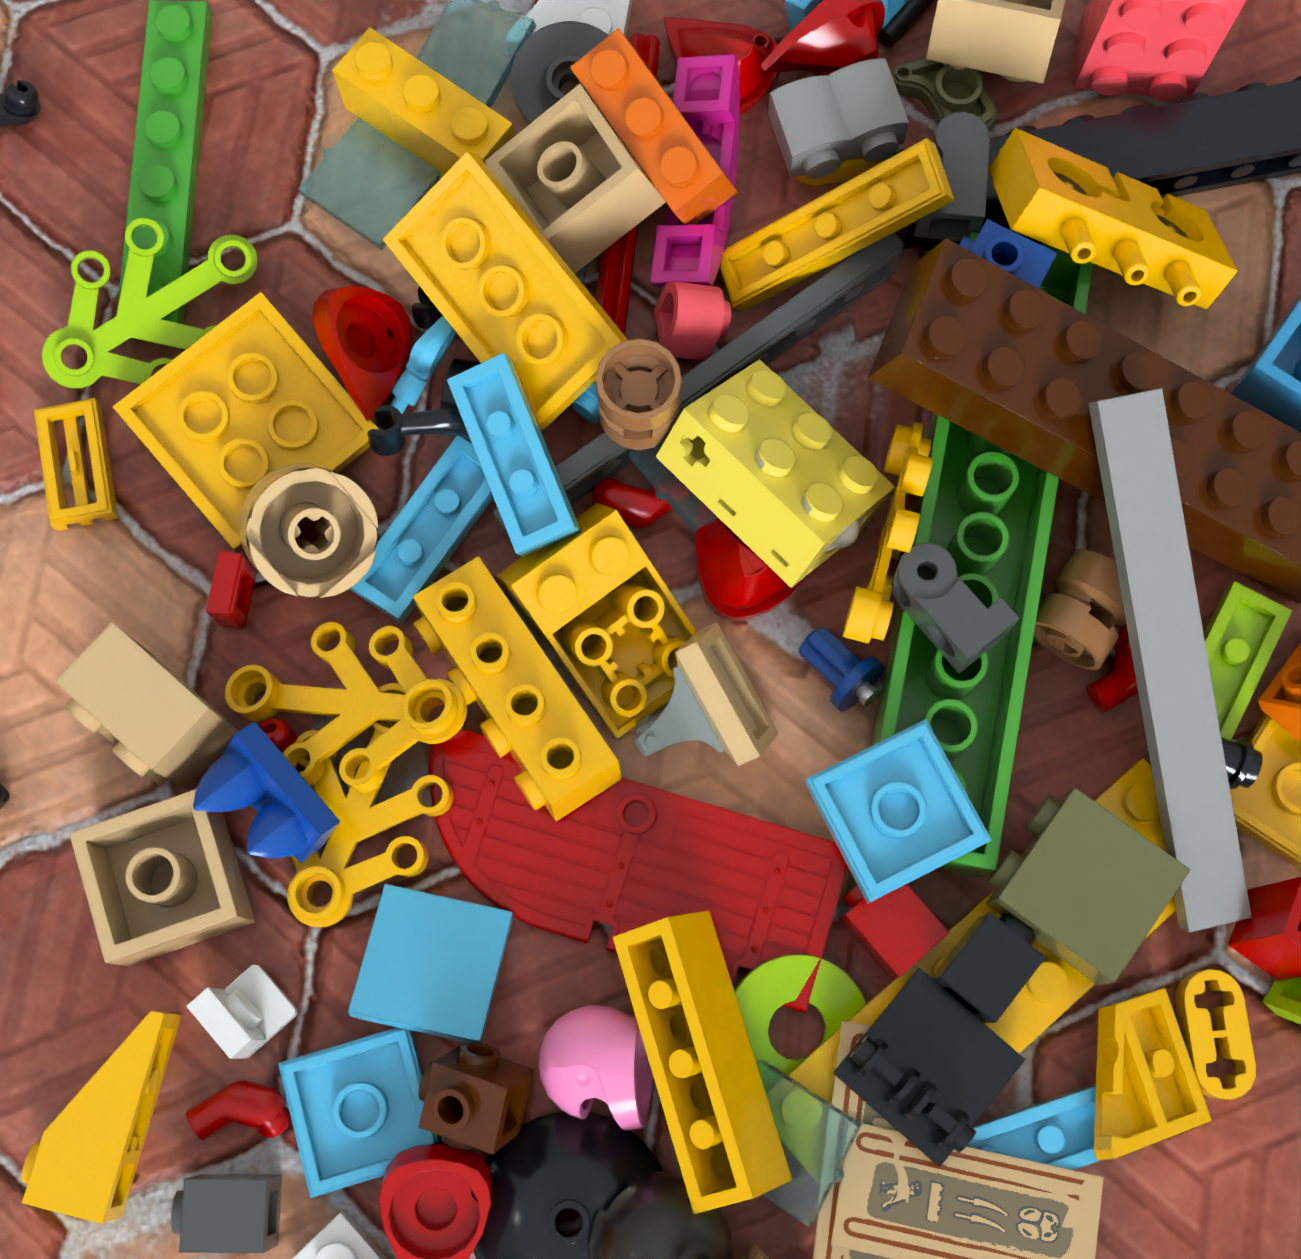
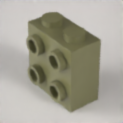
M1073 788L1063 794L1058 800L1048 795L1037 807L1025 826L1034 834L1022 852L1018 854L1010 849L998 863L996 871L991 873L987 882L996 887V889L985 904L1000 915L1007 913L1020 921L1036 936L1037 942L1096 985L1115 983L1191 869L1077 788Z

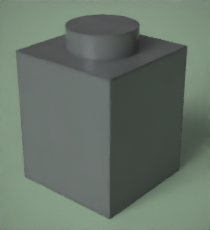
M199 1174L185 1178L183 1190L176 1192L171 1210L172 1231L174 1234H180L179 1253H265L278 1246L282 1174Z

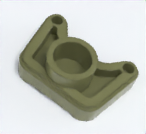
M926 58L898 65L892 70L891 75L898 94L920 100L937 126L945 116L954 112H967L975 114L982 119L989 132L991 131L997 117V109L983 87V79L978 70L970 68L956 70L954 69L955 67L949 64L944 65L941 62L927 60Z

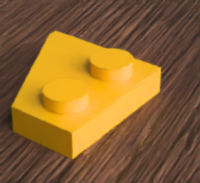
M1166 988L1148 991L1098 1008L1093 1148L1097 1161L1118 1158L1212 1121Z

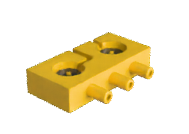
M1014 128L988 168L1010 229L1069 253L1072 260L1076 263L1091 262L1123 275L1125 282L1129 285L1145 284L1174 296L1177 303L1181 306L1196 305L1206 310L1238 272L1205 209L1168 193L1162 199L1156 188L1119 172L1112 178L1107 167L1020 129Z

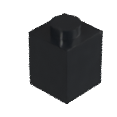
M990 912L975 920L931 978L983 1023H996L1046 957L1032 946L1037 938L1024 924L1007 913H1003L1000 918H997Z

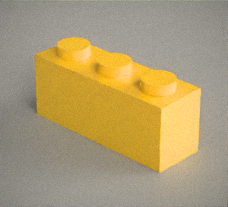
M371 27L365 31L332 70L346 110L443 176L467 151L479 155L485 161L515 136L512 122Z

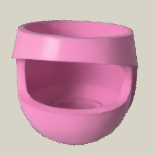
M589 1004L572 1010L558 1018L543 1039L538 1059L540 1079L548 1097L562 1111L582 1120L588 1116L594 1098L601 1099L608 1104L615 1121L623 1130L645 1128L648 1125L652 1110L654 1077L636 1017L613 1007Z

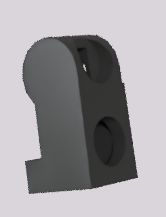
M954 112L945 116L940 121L933 143L936 144L955 201L915 221L914 237L941 240L947 238L952 241H961L964 236L969 238L971 232L979 233L985 219L990 147L989 129L984 121L975 114Z
M919 543L912 546L910 553L905 552L901 556L892 580L893 595L899 605L958 673H961L1007 636L1019 620L1018 615L1002 598L987 609L968 586L959 579L956 563L951 554L943 547L933 543Z

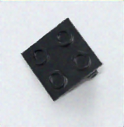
M918 968L832 1073L933 1163L940 1167L953 1150L960 1153L971 1142L976 1134L972 1126L1026 1059L927 973Z

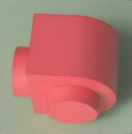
M668 281L654 308L660 345L668 349L677 358L702 361L709 358L719 337L723 338L728 333L731 323V305L729 301L724 300L722 290L716 286Z

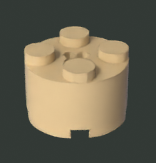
M291 464L275 469L265 475L250 490L238 519L241 543L250 562L270 584L284 593L295 596L322 598L345 592L357 584L368 572L373 564L377 550L375 549L378 528L377 513L367 494L355 482L344 475L315 464ZM304 517L312 521L321 519L315 526L316 532L320 536L313 543L304 538L295 540L301 533L297 524Z

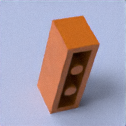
M619 28L570 67L670 209L685 225L699 223L738 192Z

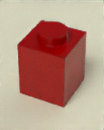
M1301 877L1248 889L1247 893L1252 918L1236 921L1228 945L1277 981L1301 977Z
M908 884L867 904L858 885L843 897L851 908L838 920L890 980L900 978L950 933Z

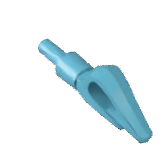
M444 316L439 318L414 344L406 365L407 369H405L391 390L395 397L390 405L397 408L401 414H403L408 404L415 406L427 380L431 378L441 363L456 335V331Z

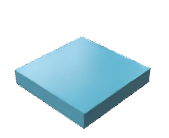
M926 719L804 781L867 904L991 841L986 828Z
M385 884L348 1013L350 1017L465 1043H482L513 921V912Z
M397 1027L278 1063L310 1198L384 1176L387 1165L400 1151L418 1145L441 1143L440 1135L419 1128L424 1102L419 1100L418 1093L424 1073L414 1033L411 1030Z

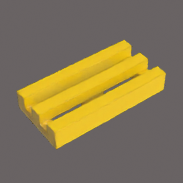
M90 398L35 409L34 414L50 525L55 530L60 531L70 529L69 524L73 523L85 526L94 524L93 519L104 518L106 521L119 519L102 405L96 398ZM82 415L85 417L96 503H91L78 417ZM62 419L76 506L71 508L66 507L54 421Z

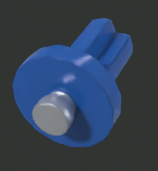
M822 627L812 631L802 642L798 650L800 656L835 688L830 702L840 712L848 710L859 701L864 706H867L878 696L880 690L875 684L883 674L885 667L876 657L871 656L860 661L833 634Z

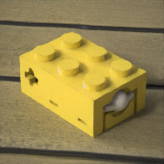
M760 359L685 407L656 455V458L791 588L840 548L853 544L859 533L895 488L869 460L864 458L830 426L826 419L817 414L779 375L774 373Z

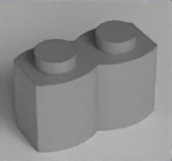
M886 58L857 62L843 67L828 76L821 75L796 80L773 90L769 96L768 115L790 177L806 175L810 179L822 178L835 172L841 166V163L846 160L864 158L868 162L880 161L882 158H887L898 150L899 145L905 141L909 121Z

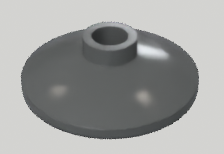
M563 21L537 30L524 41L513 60L510 81L517 108L529 123H532L565 96L560 91L564 83L575 81L581 84L570 67L608 37L607 33L587 23Z

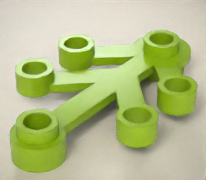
M149 218L133 220L125 231V241L129 248L117 315L95 330L93 329L99 288L104 287L108 283L111 269L107 259L102 254L90 250L79 253L71 264V273L76 283L68 325L53 332L43 346L42 361L46 372L58 384L75 389L88 387L94 384L101 376L142 384L151 377L152 371L157 366L167 365L172 360L159 358L151 363L110 353L109 351L130 338L183 350L189 348L217 325L202 329L162 320V318L220 282L229 286H236L248 281L257 267V254L253 245L247 239L238 235L221 236L210 246L205 262L146 298L154 255L161 250L164 235L161 227ZM142 226L149 227L155 232L157 242L152 248L140 249L133 243L132 234L137 228ZM227 248L238 249L244 256V266L236 271L228 270L221 262V253ZM87 259L99 261L104 268L103 276L96 282L83 280L79 275L80 264ZM78 345L86 351L87 362L82 368L70 369L63 363L62 354L68 346Z

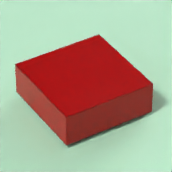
M219 550L206 613L221 627L243 630V626L246 627L257 575L255 569L241 553Z

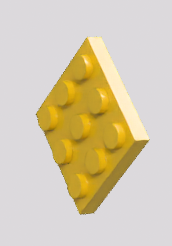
M262 292L254 296L112 406L236 553L243 549L238 524L239 515L247 495L261 478L280 467L299 463L323 466L338 473L370 448L367 432L371 429L379 430L371 419L368 421L365 419L347 391Z

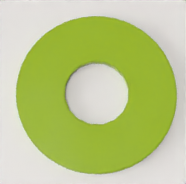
M788 954L772 958L751 970L734 990L766 1094L807 1058V1056L799 1059L785 1058L777 1053L770 1043L768 1030L770 1020L775 1011L783 1004L796 1000L820 960L818 957L805 954ZM821 958L809 1003L814 1005L821 1013L824 1021V1036L820 1045L841 1027L842 1021L847 1022L866 1005L862 993L848 974L833 963Z

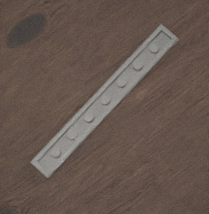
M1161 388L1089 402V411L1165 850L1169 855L1191 869L1173 895L1179 928L1190 933L1252 918L1163 390Z

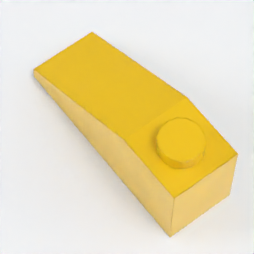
M150 1011L43 1132L41 1141L33 1144L23 1165L22 1182L26 1183L27 1187L22 1204L101 1224L123 1217L182 1015L172 1012Z

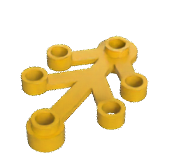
M913 422L911 427L900 424L895 426L883 473L897 476V480L876 550L877 558L868 587L856 586L843 630L842 637L869 644L871 638L884 641L894 606V602L889 601L894 577L887 575L890 559L898 560L901 551L910 553L920 519L919 513L905 510L906 493L923 497L933 463V458L928 457L932 439L921 437L922 423Z
M326 622L317 627L311 637V648L324 662L331 665L347 690L281 684L278 678L260 665H246L239 668L231 675L225 688V699L229 707L249 721L257 722L269 719L276 715L278 711L336 717L305 742L294 743L283 752V755L295 769L301 758L310 755L308 767L299 773L309 785L315 784L323 776L326 768V759L376 721L397 722L367 748L352 749L342 758L339 765L340 777L346 784L358 792H370L376 789L383 781L385 775L384 766L417 741L427 744H438L452 738L463 726L467 715V703L463 693L450 681L428 679L412 657L413 644L411 640L395 626H385L378 629L369 641V652L381 666L392 670L406 693L405 695L381 693L354 653V637L337 622ZM335 636H340L339 644L333 650L326 651V645L329 640ZM399 640L396 651L390 655L383 656L386 645L391 641ZM266 690L262 699L254 704L256 696ZM445 705L441 715L429 722L428 717L431 710L436 706ZM369 761L370 768L368 773L360 779H355L354 773L356 768L361 763Z
M389 683L379 687L381 693L406 694L398 683ZM380 720L372 724L375 730L369 745L394 724H391L390 721ZM308 730L302 733L295 743L305 742L319 730ZM337 752L326 759L325 772L321 779L313 784L316 794L340 820V823L330 835L322 856L318 851L302 863L294 855L291 856L297 870L289 883L287 892L289 908L293 915L300 922L308 926L318 928L329 927L341 921L348 914L352 907L354 894L396 875L414 877L422 873L428 864V850L421 841L410 836L395 838L390 842L386 852L350 867H348V864L358 842L420 814L440 816L447 812L453 803L454 795L451 786L445 780L436 775H425L413 784L412 789L373 806L383 781L376 789L370 792H358L350 787L346 795L334 764ZM304 756L298 762L307 768L310 761L307 756ZM369 761L360 764L355 779H360L368 773L370 768ZM391 762L388 763L386 766H384V767H385V775H384V778H385V776H386V773H387V771H388V769H389V766H390ZM430 785H439L443 793L441 801L433 807H425L422 802L423 791ZM413 845L417 850V860L411 867L403 869L398 865L397 854L402 847ZM327 882L332 888V898L327 905L318 907L313 900V892L319 884Z

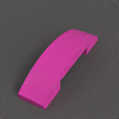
M735 54L680 57L677 62L673 103L735 187L740 123L738 59ZM734 196L699 223L693 225H685L668 206L666 225H657L650 281L654 287H664L668 281L713 285L726 245Z

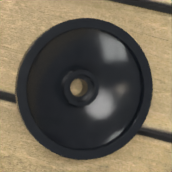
M564 1111L547 1114L523 1124L520 1134L496 1153L490 1154L485 1161L491 1171L493 1192L483 1234L473 1250L476 1259L666 1258L673 1228V1206L666 1176L649 1147L631 1130H623L615 1120L590 1112L584 1120L570 1116ZM565 1208L577 1210L582 1217V1228L575 1234H565L557 1227V1214Z

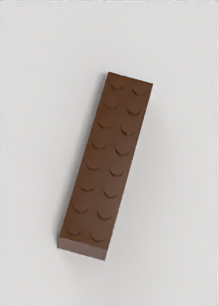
M947 238L911 267L869 373V379L1105 502L1088 403L1162 388L1189 547L1298 604L1301 603V432Z

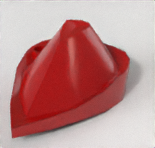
M823 0L776 46L760 66L764 72L821 71L824 67L843 68L857 62L877 59L879 56L877 36L885 19L883 2L881 0Z
M664 17L670 49L676 64L680 57L736 55L739 64L740 115L748 112L760 102L777 80L780 72H764L760 66L778 45L767 33L743 24L713 22L694 18Z
M347 286L326 290L314 302L313 325L323 351L338 372L349 395L368 421L390 394L408 358L412 339L410 319L399 302L369 287Z
M699 499L696 517V570L704 601L712 611L728 620L750 619L772 611L788 599L800 582L792 588L789 587Z
M442 1143L418 1145L398 1152L387 1165L379 1204L384 1232L397 1259H469L483 1234L493 1192L490 1168L480 1154L471 1150L456 1149Z

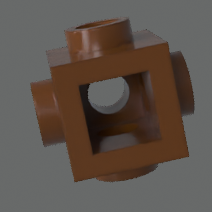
M469 1042L459 1045L431 1062L422 1076L418 1096L419 1100L423 1101L424 1104L419 1128L441 1135V1140L446 1145L456 1149H479L490 1154L496 1153L520 1134L534 1069L500 1058V1051L486 1044Z

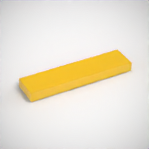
M925 138L725 248L720 269L732 308L743 312L955 201L936 144Z

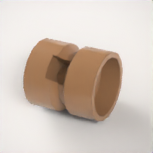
M627 340L609 349L599 362L596 374V388L600 423L608 437L622 447L634 450L655 448L666 440L680 416L681 373L678 362L668 349L650 340Z
M1079 549L1072 553L1055 580V587L1058 593L1046 595L1038 606L1033 639L1044 649L1063 661L1082 669L1094 671L1101 668L1118 640L1119 634L1115 627H1122L1127 624L1116 561L1091 550Z

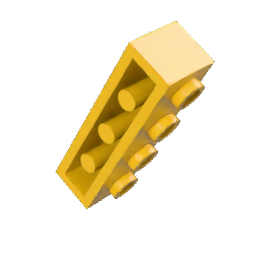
M479 556L413 595L421 616L420 619L413 622L415 630L432 656L443 650L454 667L445 673L448 680L463 693L467 705L476 700L488 718L479 726L496 754L501 758L510 752L523 771L515 776L514 779L534 811L545 805L557 822L622 780L618 759Z
M710 911L666 917L614 936L613 941L693 1214L750 1200L792 1181Z

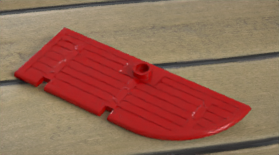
M460 729L449 740L438 744H431L429 775H436L445 780L451 786L454 795L450 809L440 816H434L440 835L462 874L493 905L499 909L513 912L515 919L530 926L588 944L595 921L611 925L613 927L606 950L617 953L613 941L614 936L666 917L709 910L732 985H734L739 966L753 970L767 960L788 954H805L820 958L796 1000L782 1005L806 1013L848 868L835 842L622 777V780L556 822L545 805L534 811L514 779L515 776L523 771L510 752L500 758L484 735ZM437 784L429 786L432 807L437 805L442 799V789Z

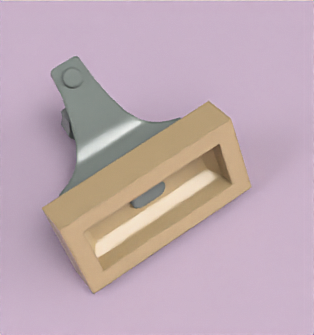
M716 622L696 632L675 652L677 665L673 668L674 690L664 710L656 715L649 714L636 723L635 730L638 736L634 738V742L643 756H650L665 747L679 742L697 740L709 744L719 753L725 751L739 766L760 757L778 735V731L720 625Z

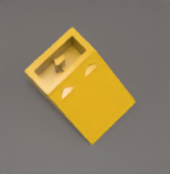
M596 503L576 517L581 529L580 532L528 556L519 558L495 576L543 644L612 735L618 739L636 726L639 720L652 714L670 700L674 690L673 668L677 665L675 652L697 631L617 510Z

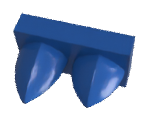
M255 721L235 733L223 755L208 768L199 782L193 803L194 810L206 812H228L252 805L258 813L249 829L247 853L263 858H282L294 855L302 863L323 847L340 823V820Z

